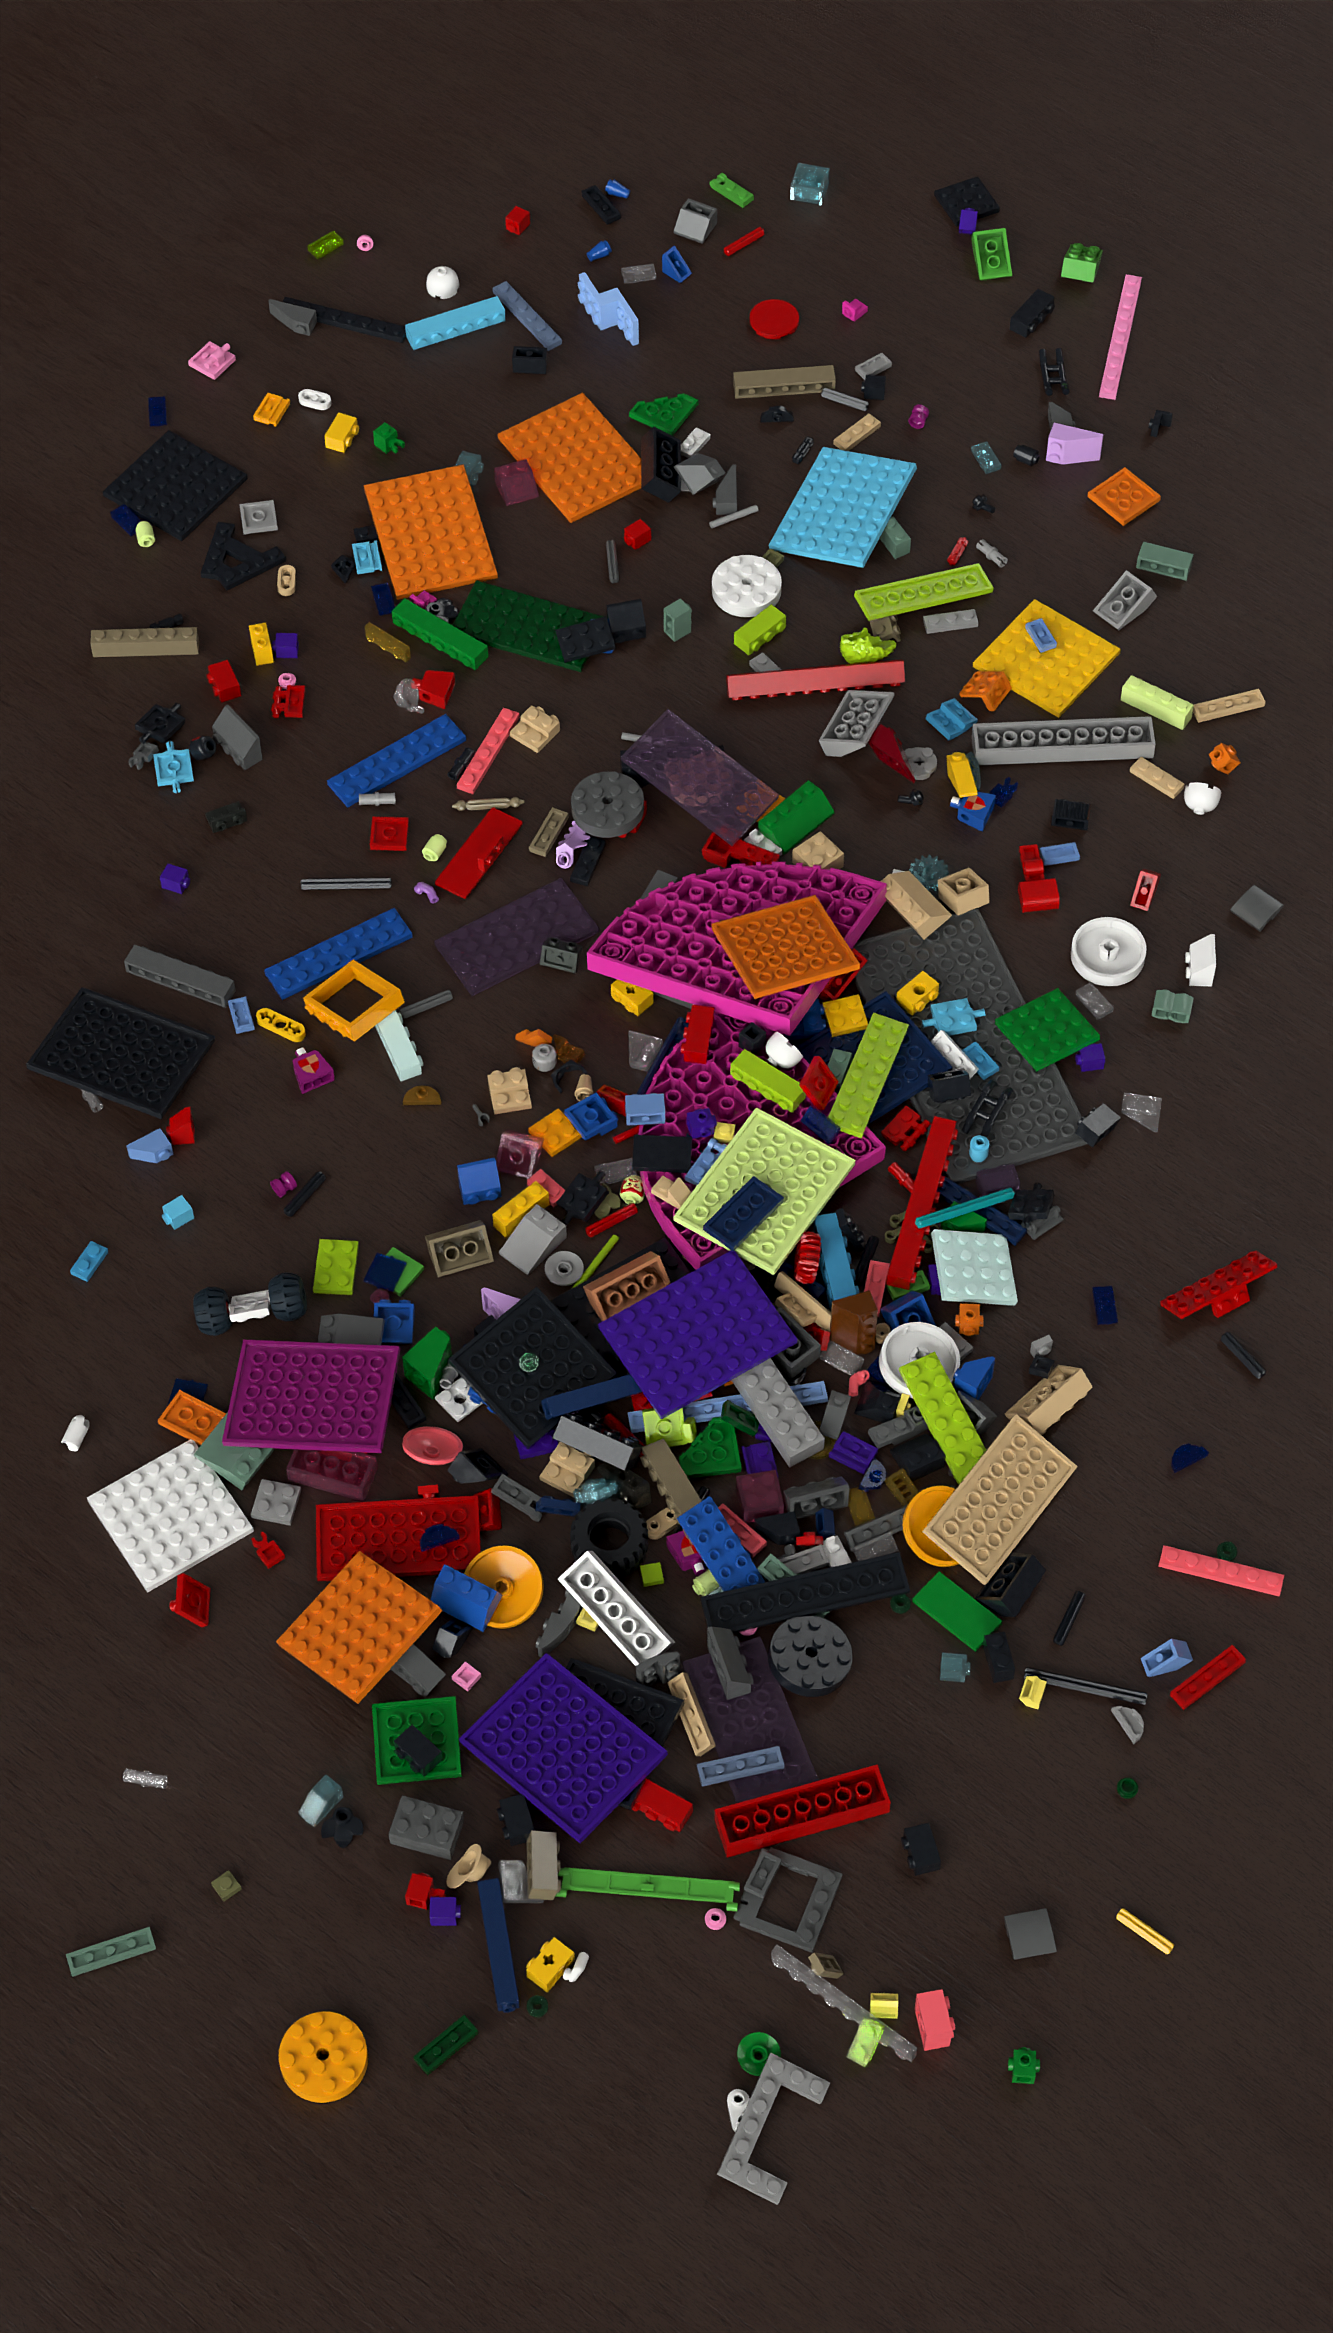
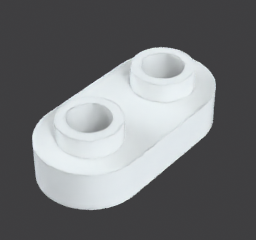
M304 389L298 395L299 402L303 406L319 410H326L331 406V397L326 393Z
M741 2089L731 2091L727 2097L729 2116L734 2131H736L739 2120L742 2118L749 2102L748 2094ZM740 2097L742 2101L737 2103L734 2099Z

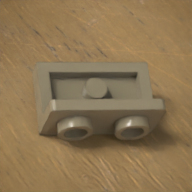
M897 615L870 620L873 636H880L882 641H888L892 638L897 642L901 641L899 635L901 630L896 622L898 620Z

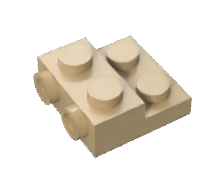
M531 705L520 716L521 721L510 731V737L538 753L560 731V723L555 715L549 716L545 714L543 708Z
M514 1067L509 1072L502 1073L496 1070L491 1075H487L494 1114L532 1108L525 1069L521 1070L518 1067Z
M559 1442L550 1456L549 1463L540 1474V1480L574 1498L595 1468V1459L585 1452H580L576 1448Z

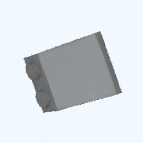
M1126 570L1095 607L1093 612L1117 630H1120L1143 613L1156 599L1157 595L1152 588Z
M536 1204L523 1217L499 1251V1254L526 1275H529L567 1238L566 1225Z

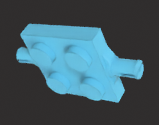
M168 741L166 743L167 751L153 754L158 787L173 785V792L177 793V788L178 793H180L181 783L194 781L189 749L174 750V743L170 741V747Z
M967 998L932 1004L930 1008L933 1015L932 1019L922 1020L923 1028L934 1026L938 1033L940 1030H943L949 1036L977 1031L975 1018L985 1016V1010L983 1008L973 1011Z

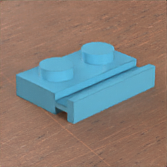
M377 540L374 543L362 542L352 544L357 574L374 572V570L382 571Z

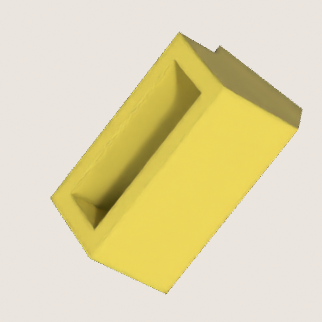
M1026 1676L1019 1699L1026 1706L1039 1709L1047 1681L1041 1680L1037 1676Z
M871 1993L870 2018L897 2019L898 1994Z

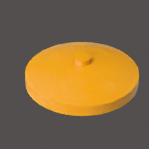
M932 1486L922 1490L910 1500L903 1515V1532L911 1550L923 1561L939 1567H951L959 1563L922 1531L954 1492L955 1489L948 1486Z
M512 1546L488 1548L479 1553L469 1563L464 1572L465 1575L503 1595L487 1625L489 1627L499 1629L515 1627L529 1619L541 1602L544 1583L540 1568L527 1553Z

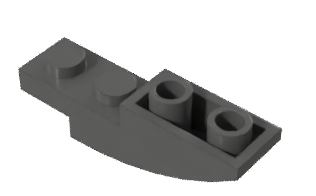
M915 1406L905 1410L904 1415L870 1428L868 1434L875 1446L881 1448L891 1443L894 1446L927 1430L928 1426L919 1408Z
M567 1589L565 1592L566 1600L560 1604L558 1613L552 1612L550 1618L545 1619L543 1625L544 1633L538 1637L536 1642L539 1657H542L545 1653H550L559 1646L576 1625V1620L583 1607Z

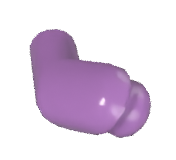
M418 882L414 887L416 893H426L431 903L439 901L436 891L432 886L424 882Z

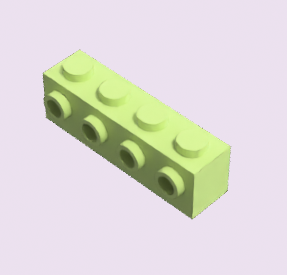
M1131 675L1122 687L1121 701L1181 730L1186 727L1192 718L1193 704L1140 678Z

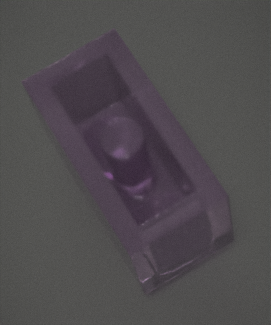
M1014 1164L1001 1165L992 1169L986 1168L976 1172L975 1182L980 1197L1006 1188H1012L1014 1192L1020 1189V1181Z

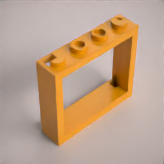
M354 959L303 998L306 1005L305 1009L308 1010L310 1015L316 1016L322 1023H327L333 1030L339 1031L344 1037H348L354 1042L405 1003L401 990ZM355 978L383 996V998L350 1023L322 1005V1003Z

